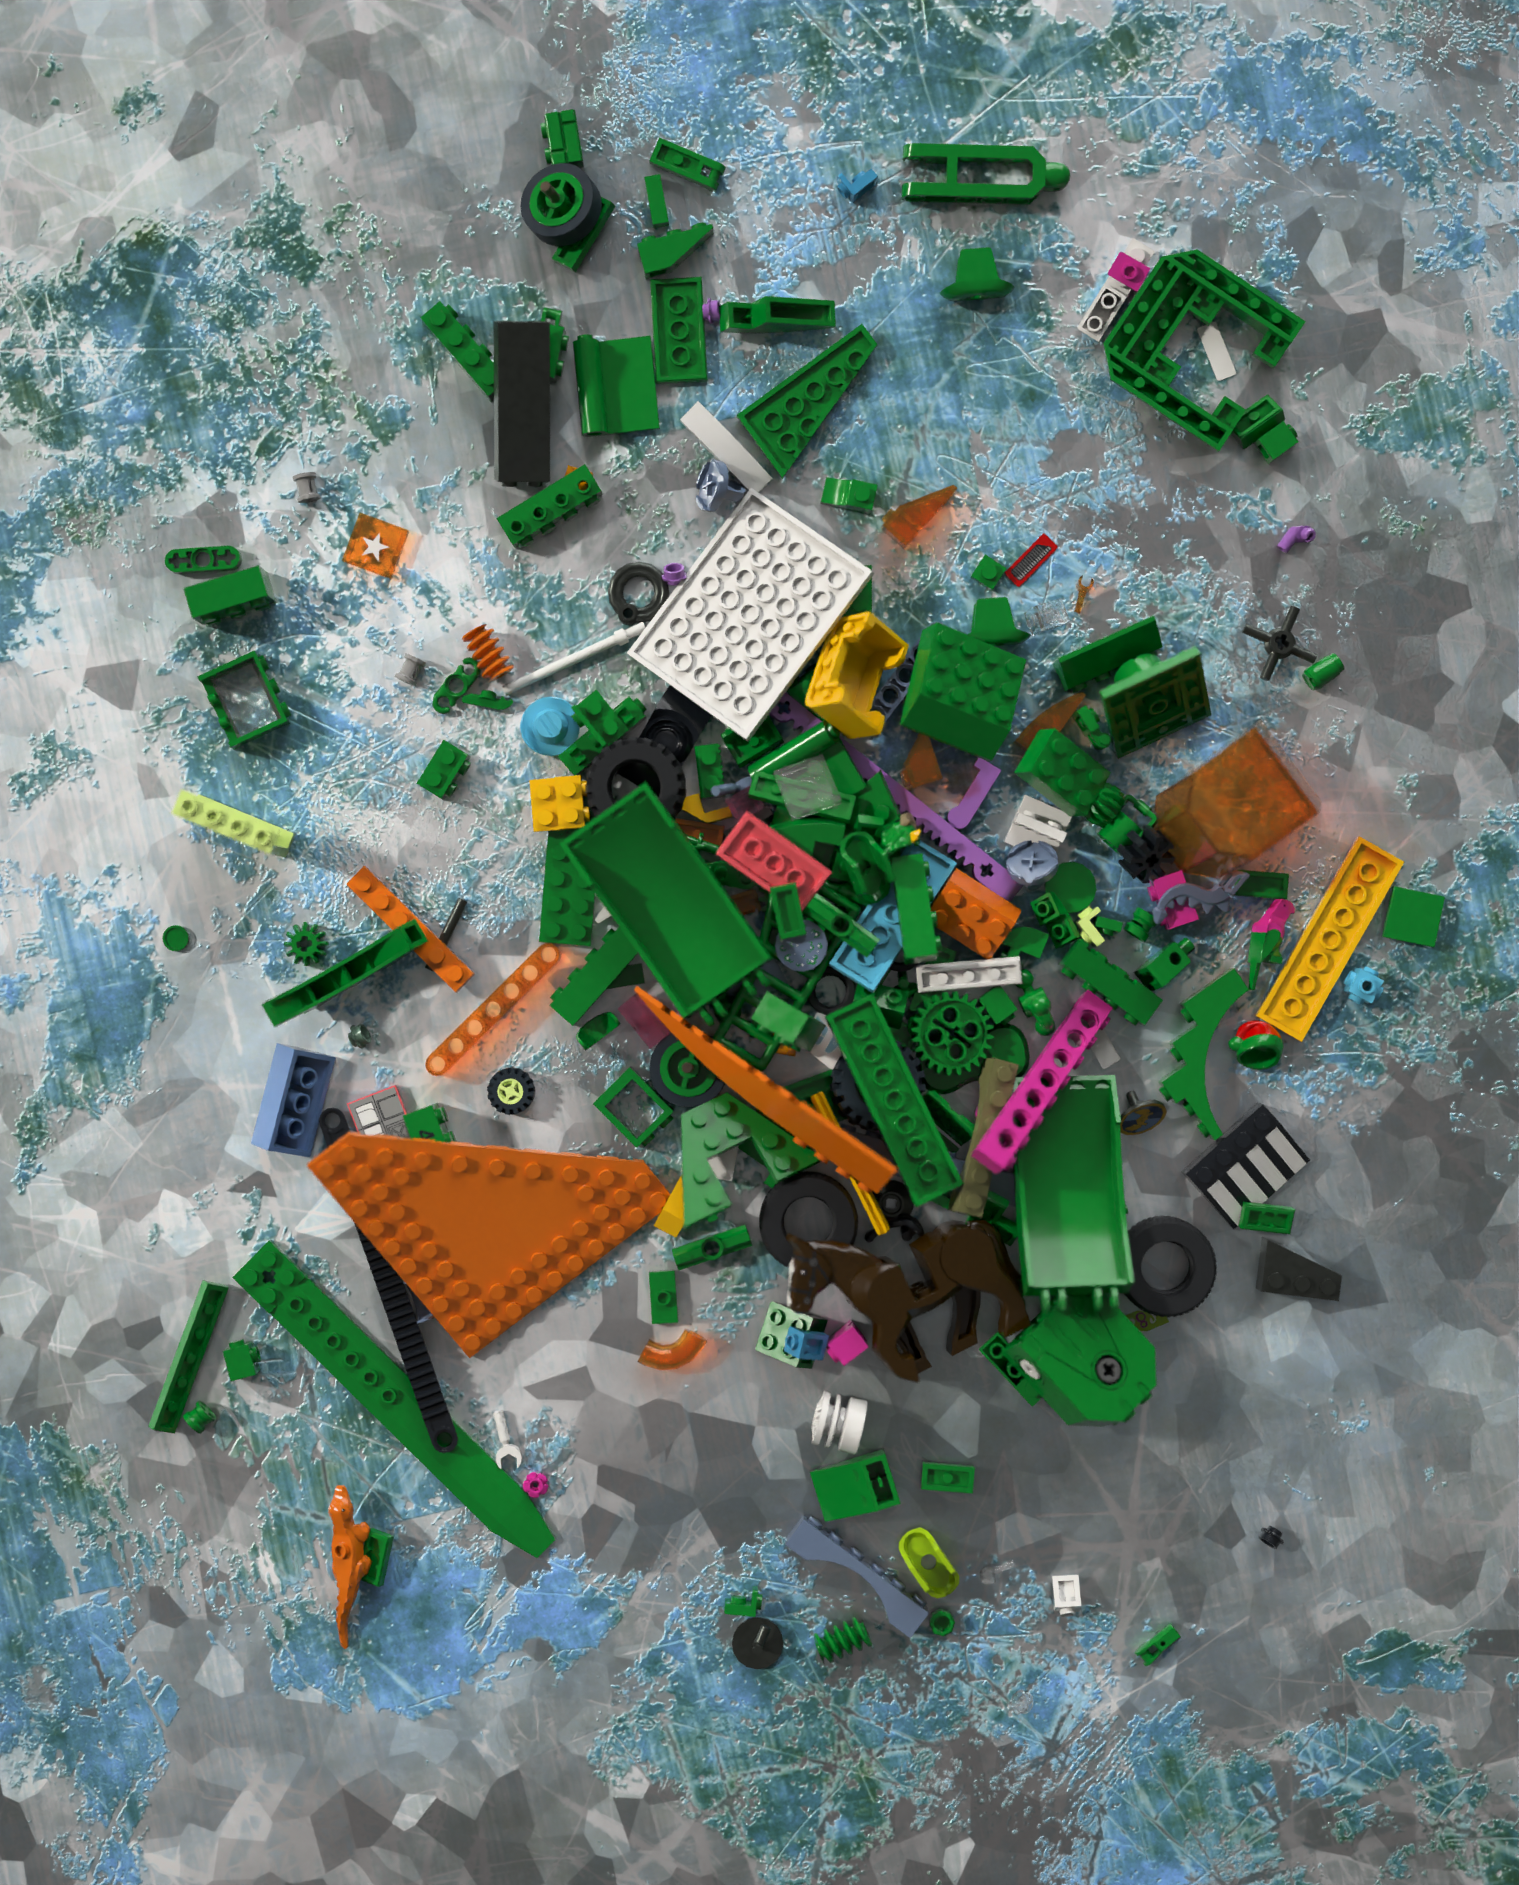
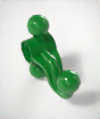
M1021 969L1022 984H1015L1016 987L1024 991V995L1018 997L1020 1006L1027 1019L1034 1016L1037 1020L1035 1022L1037 1033L1041 1036H1049L1055 1030V1022L1050 1012L1051 1002L1042 987L1034 990L1032 986L1034 977L1031 971Z

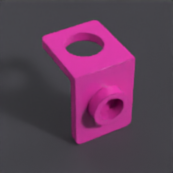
M1119 252L1108 271V275L1128 286L1132 291L1137 292L1151 268L1127 254Z

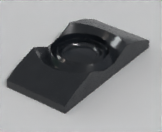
M669 685L639 738L651 739L666 747L676 757L682 767L712 715ZM631 763L620 769L618 773L620 776L638 786L646 782L659 798L661 790L660 780L657 773L651 767L642 763Z

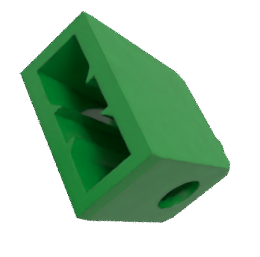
M1187 938L1182 939L1178 944L1176 942L1167 944L1133 973L1150 991L1162 988L1191 962L1188 955L1195 950V946Z

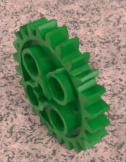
M953 991L951 998L947 992H942V1000L937 994L932 995L933 1003L924 1000L923 1003L926 1009H916L921 1015L920 1018L911 1019L917 1024L916 1027L909 1028V1031L916 1033V1037L909 1039L910 1042H917L918 1044L913 1049V1052L921 1051L922 1054L918 1059L919 1061L928 1060L926 1068L936 1065L935 1073H940L944 1068L945 1075L950 1076L952 1069H954L956 1075H961L962 1067L966 1072H971L970 1064L979 1067L980 1063L977 1058L986 1059L987 1056L983 1050L992 1049L986 1041L994 1039V1036L987 1034V1030L994 1028V1026L986 1025L985 1022L991 1016H982L981 1013L984 1011L985 1006L976 1008V998L967 1002L968 994H963L959 999L958 991ZM950 1008L954 1013V1018L949 1023L943 1017L944 1010ZM933 1020H938V1022L947 1029L955 1028L953 1033L957 1037L967 1041L970 1044V1047L967 1048L957 1038H948L950 1035L949 1032L935 1025L933 1023ZM968 1023L972 1024L975 1029L974 1035L970 1038L964 1033V1028ZM932 1029L939 1033V1040L935 1044L931 1043L928 1038V1034ZM954 1044L960 1049V1054L956 1059H953L949 1054V1049Z

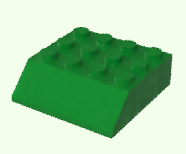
M936 622L922 630L900 726L986 761H992L1010 732L1026 659Z

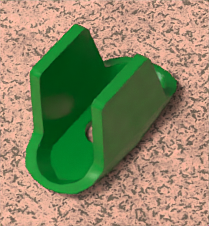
M990 247L971 248L960 251L956 281L944 288L940 295L949 301L997 299L1007 296L1015 287L1013 284L998 277Z
M1007 597L978 599L974 604L971 633L967 635L993 646L1021 644L1031 636V634L1015 627Z
M865 831L853 832L847 835L841 842L840 851L856 896L864 905L877 903L888 895L890 883L896 881L887 853ZM860 860H867L870 864V870L864 875H861L857 865Z

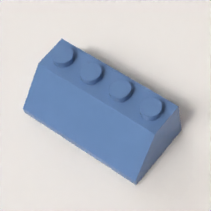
M276 1044L251 1144L268 1151L310 1157L336 1057L295 1046Z

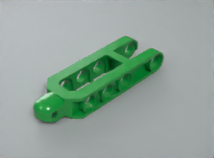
M910 143L903 146V161L906 159L910 161H925V164H946L945 183H904L902 185V200L934 203L1030 205L1043 191L1057 192L1064 189L1069 183L1071 175L1070 170L1063 163L1046 162V159L1034 146ZM958 162H977L976 165H982V163H1002V166H1007L1008 163L1028 164L1033 169L1032 181L1028 185L957 183Z

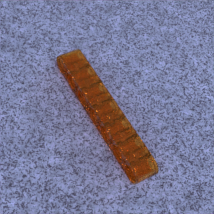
M545 943L529 956L428 1056L425 1063L427 1071L434 1076L447 1073L558 964L562 955L560 948L553 943ZM547 947H552L556 951V958L552 962H546L542 957L543 950ZM529 965L537 969L538 974L534 980H528L524 976V969ZM511 983L519 988L518 996L513 999L509 998L505 992L506 987ZM491 1002H496L500 1006V1013L496 1017L489 1015L487 1012V1006ZM473 1020L479 1021L482 1025V1030L478 1035H474L469 1031V1024ZM454 1038H458L463 1042V1050L460 1053L453 1052L450 1047L451 1041ZM437 1056L441 1057L445 1062V1067L442 1071H436L432 1067V1060Z

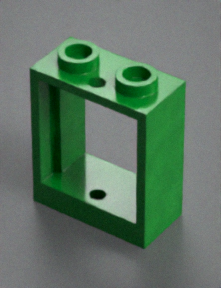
M631 1066L593 1103L636 1148L640 1144L645 1147L655 1137L652 1132L658 1126L664 1129L674 1119L671 1116L674 1109ZM632 1079L664 1111L638 1138L606 1107Z

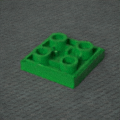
M1392 886L1382 937L1435 947L1445 897Z

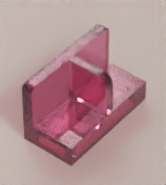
M751 786L744 788L725 800L737 822H739L746 811L753 815L765 807L762 801L748 798Z
M637 993L617 1008L650 1049L671 1033Z

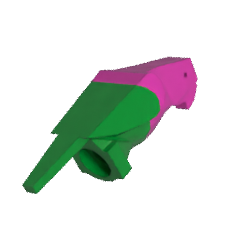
M1275 899L1261 919L1252 925L1248 963H1250L1249 990H1255L1261 962L1282 964L1283 958L1279 949L1284 939L1285 923L1290 914H1295V908L1291 901Z

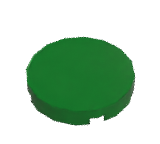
M1076 862L1059 864L1056 874L1044 884L1045 894L1053 891L1068 913L1079 912L1087 908L1094 900L1097 890L1096 880L1092 872L1083 864Z

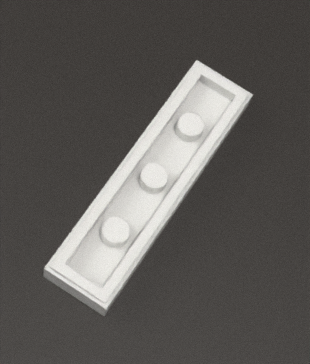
M1020 956L916 965L918 993L1022 984Z

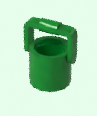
M1125 795V801L1121 808L1129 801L1134 805L1135 809L1151 819L1148 825L1154 828L1158 823V819L1151 812L1152 808L1141 799L1137 800L1132 795ZM1119 811L1117 817H1114L1110 824L1102 827L1097 835L1111 849L1118 853L1117 849L1120 844L1123 846H1131L1133 844L1126 836L1128 832L1134 830L1141 837L1143 830L1127 815Z

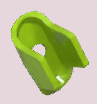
M920 1527L908 1531L901 1538L899 1551L925 1593L937 1599L951 1594L959 1585V1575L933 1536L927 1530ZM927 1554L933 1555L936 1558V1565L932 1569L923 1568L921 1565L923 1556Z

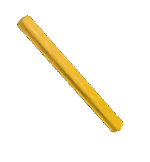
M818 1092L812 1095L811 1101L817 1113L841 1129L824 1093ZM850 1176L849 1178L876 1233L883 1235L889 1232L890 1227L873 1192L869 1195L857 1186L860 1181Z

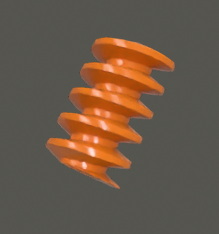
M483 624L466 633L462 640L470 642L467 646L469 651H476L472 658L473 660H481L477 667L478 669H486L482 673V677L491 678L488 681L489 683L509 673L514 666H505L504 663L509 659V656L500 657L499 654L504 650V647L495 648L494 645L499 641V638H490L489 636L494 632V629H485L487 624Z

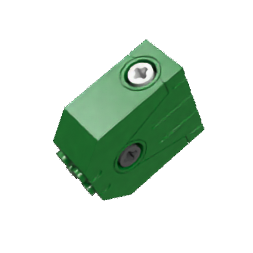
M1092 1294L1066 1295L1065 1312H1059L1057 1296H1054L1050 1300L1049 1312L1039 1311L1030 1321L1031 1325L1022 1329L1001 1351L1006 1359L1062 1420L1070 1426L1103 1427L1111 1424L1115 1426L1122 1421L1126 1423L1135 1415L1134 1409L1138 1404L1142 1405L1152 1396L1150 1391L1156 1386L1155 1347L1119 1308L1118 1310L1111 1309L1109 1297L1106 1294H1102V1310L1094 1309Z

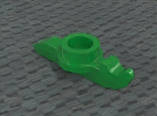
M482 690L480 695L471 693L462 697V703L495 710H505L511 707L513 700H505L503 696H501V699H497V694L489 690Z

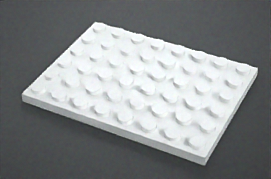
M750 488L685 576L687 578L680 581L627 654L742 738L749 741L874 573L766 497Z

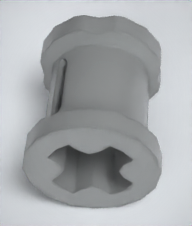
M305 472L293 476V481L297 483L299 493L298 503H310L321 499L320 494L316 490L315 472Z
M406 653L404 656L406 660L400 672L396 673L394 677L415 687L417 684L415 680L426 663Z

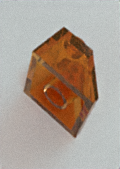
M919 733L902 766L903 770L899 773L903 786H908L910 791L940 782L943 779L929 737Z

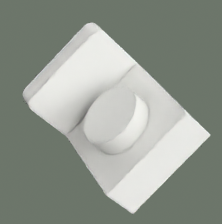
M1052 1576L1054 1613H1060V1616L1063 1617L1076 1615V1612H1080L1081 1609L1079 1576Z

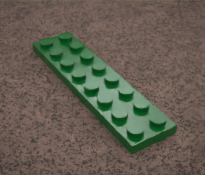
M871 994L825 1016L914 1206L918 1207L963 1185L962 1179L874 995Z

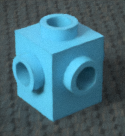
M1367 966L1364 969L1354 968L1344 980L1345 987L1343 992L1349 994V1000L1359 1005H1363V1003L1372 1004L1373 1000L1377 1001L1380 998L1384 989L1381 987L1384 980L1378 978L1379 973ZM1365 981H1368L1370 984L1365 991L1362 985Z

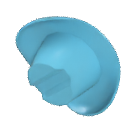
M544 697L529 705L520 723L521 735L528 747L541 755L556 756L571 746L577 740L580 730L579 725L571 717L575 713L571 709L572 705L559 697Z

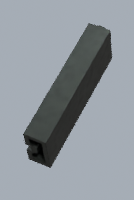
M493 321L494 480L502 482L504 487H516L517 482H527V486L540 487L543 486V482H550V322Z

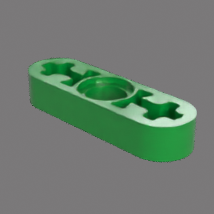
M233 546L173 549L165 556L166 567L175 574L232 571L237 569L242 562L241 553ZM229 551L233 556H236V559L231 560L230 565L225 560H217L219 566H215L216 557L214 552H217L218 557H226ZM192 553L191 564L193 568H190L188 562L180 563L179 568L171 564V561L176 559V555L185 560L190 559L188 554ZM201 553H208L210 556V563L205 567L198 566L196 561Z

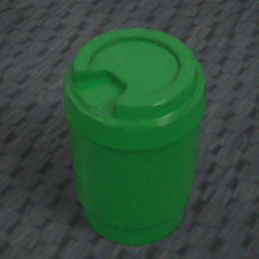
M1332 653L1307 667L1302 677L1311 690H1319L1339 676L1345 668L1339 657Z

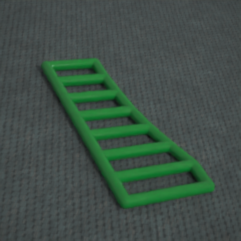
M824 884L817 892L847 910V915L854 921L856 920L861 911L859 905ZM770 893L759 939L770 955L781 962L777 956L775 946L769 943L772 927L778 930ZM802 912L803 915H805L806 917H808V918H810L811 920H813V921H815L816 923H818L816 920H814L813 918H811V917H810L809 915H807L805 912ZM843 919L841 924L835 922L834 928L837 932L844 933L849 929L850 924L846 919ZM834 935L827 946L826 955L819 965L811 970L797 971L808 978L801 991L796 990L763 970L771 982L770 986L793 999L794 1003L792 1006L802 1010L843 940ZM755 972L748 976L751 983H754L756 978L759 979ZM742 983L727 1011L728 1015L723 1018L712 1039L759 1071H764L781 1043L777 1041L779 1035H768L756 1028L757 1026L738 1016L744 1002L757 1008L762 1000L757 996L753 997ZM732 1024L768 1045L760 1059L724 1038Z

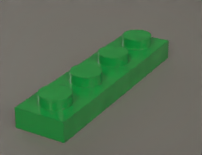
M756 770L748 794V798L848 824L850 823L856 801V796Z

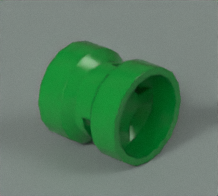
M1137 907L1133 913V919L1127 922L1123 929L1145 943L1149 937L1148 932L1157 924H1155L1151 914Z

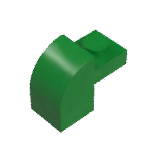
M1031 927L1012 929L1001 943L1007 946L1008 950H1002L999 958L1016 957L1022 952L1040 959L1049 934Z

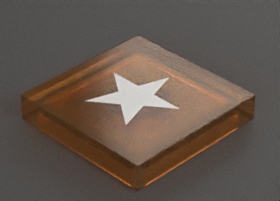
M359 513L342 562L392 580L409 530Z

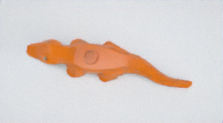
M337 1485L328 1508V1513L334 1525L332 1570L338 1587L336 1622L340 1645L342 1648L347 1649L349 1646L347 1628L349 1614L358 1593L360 1580L368 1574L372 1563L363 1550V1543L369 1537L370 1527L366 1522L361 1524L354 1523V1510L347 1488L344 1485Z

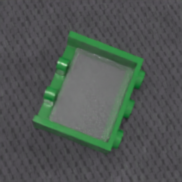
M255 650L197 676L208 694L207 698L211 706L216 711L221 728L225 731L230 741L228 742L229 746L234 750L274 730L289 725L288 717L292 716L286 702L281 703L277 696L281 691L275 679L270 680L266 670L270 668L264 655L259 656Z

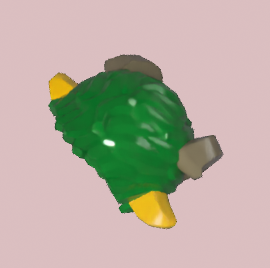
M909 812L901 814L898 822H890L883 827L878 844L886 851L889 861H891V857L900 856V849L902 847L910 846L912 843L916 847L919 846L921 830H917V824L913 815Z

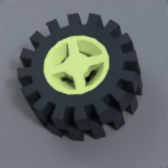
M513 1067L502 1069L495 1073L489 1081V1086H487V1097L492 1107H495L498 1112L507 1115L518 1114L528 1108L534 1099L535 1092L534 1082L528 1076L529 1074L522 1071V1069Z

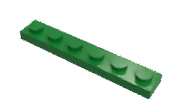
M202 1280L148 1426L155 1431L175 1434L229 1289L224 1284Z

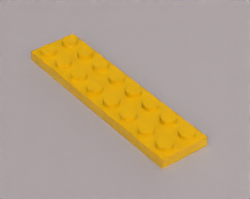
M1360 836L1356 838L1256 1013V1017L1300 1042L1303 1041L1403 866L1404 861Z

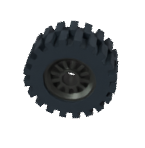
M896 1041L920 1094L925 1092L926 1084H922V1078L925 1077L924 1070L920 1071L918 1067L921 1062L918 1057H912V1050L908 1047L903 1048L900 1046L901 1043ZM842 1055L830 1076L833 1078V1082L830 1084V1091H833L834 1098H832L833 1104L838 1105L840 1115L842 1117L846 1116L849 1119L848 1122L852 1125H859L861 1129L865 1130L872 1129L877 1131L878 1128Z

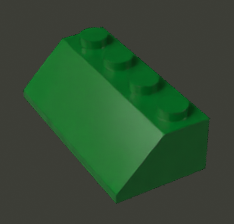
M1153 615L1059 657L1053 663V666L1064 691L1072 689V692L1076 693L1086 688V682L1095 679L1097 683L1111 677L1109 672L1120 668L1130 659H1136V656L1142 654L1158 656L1157 650L1163 646L1156 619Z

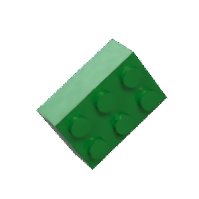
M259 565L183 588L192 618L202 625L206 624V627L220 624L221 619L229 616L231 619L243 617L246 615V611L255 609L256 612L271 608L270 604L276 602L268 572Z
M1055 728L1038 730L1014 772L1069 816H1087L1111 774L1110 771Z

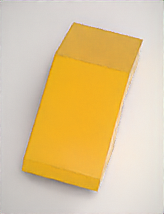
M699 793L684 798L681 810L707 824L733 818L730 806L705 813Z
M682 1174L654 1224L655 1227L677 1238L684 1224Z

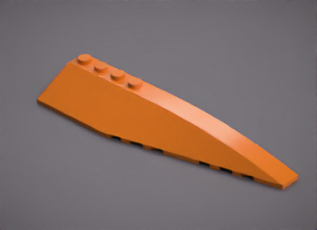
M636 986L634 991L690 1052L750 1104L795 1135L793 1141L804 1149L808 1145L815 1149V1157L825 1164L829 1160L838 1166L835 1171L847 1179L853 1176L860 1182L857 1186L869 1195L872 1191L878 1194L895 1173L897 1168Z

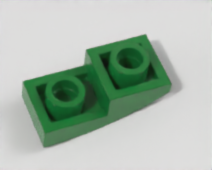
M1053 891L1030 902L1040 926L1046 925L1056 949L1062 948L1081 937L1069 913Z

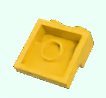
M581 775L529 780L534 832L580 829L586 825V822H590L589 806L584 807V796H587L585 792L587 780L582 781Z

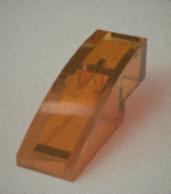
M1081 692L1051 706L1036 717L1013 743L1027 751L1038 730L1055 728L1060 732L1086 695Z

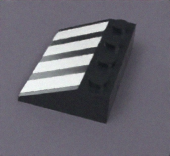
M1256 1103L1181 1172L1231 1228L1235 1229L1239 1225L1243 1202L1263 1204L1305 1166L1310 1159L1263 1104Z

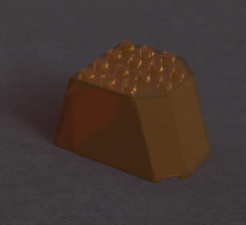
M1259 719L1156 795L1154 814L1157 816L1158 823L1153 829L1161 831L1173 843L1174 848L1168 851L1175 857L1174 864L1179 871L1182 870L1184 874L1220 878L1255 860L1316 815L1320 810L1322 801L1263 721Z

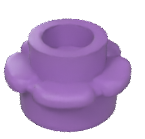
M708 298L707 304H703L704 320L708 319L710 324H713L714 321H720L719 306L721 305L719 300Z
M670 563L663 568L664 575H662V579L669 585H678L681 580L687 578L684 566L680 563Z

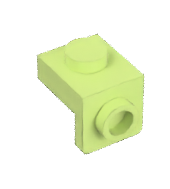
M1088 906L1078 914L1080 919L1075 923L1082 931L1079 933L1081 939L1089 945L1092 944L1093 947H1098L1105 940L1090 922V919L1098 914L1101 909L1099 907L1092 909Z

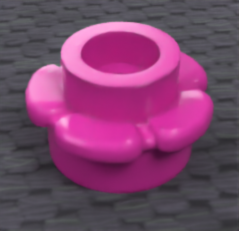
M529 1473L523 1482L524 1491L528 1492V1495L532 1498H538L541 1494L544 1495L549 1487L547 1477L542 1473ZM538 1483V1487H534L533 1484Z

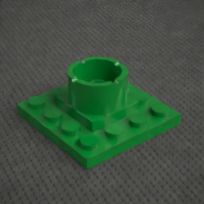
M1196 646L1181 651L1178 655L1165 661H1161L1154 654L1136 656V659L1128 660L1118 669L1114 676L1115 684H1111L1100 691L1113 751L1118 759L1211 716L1201 654Z

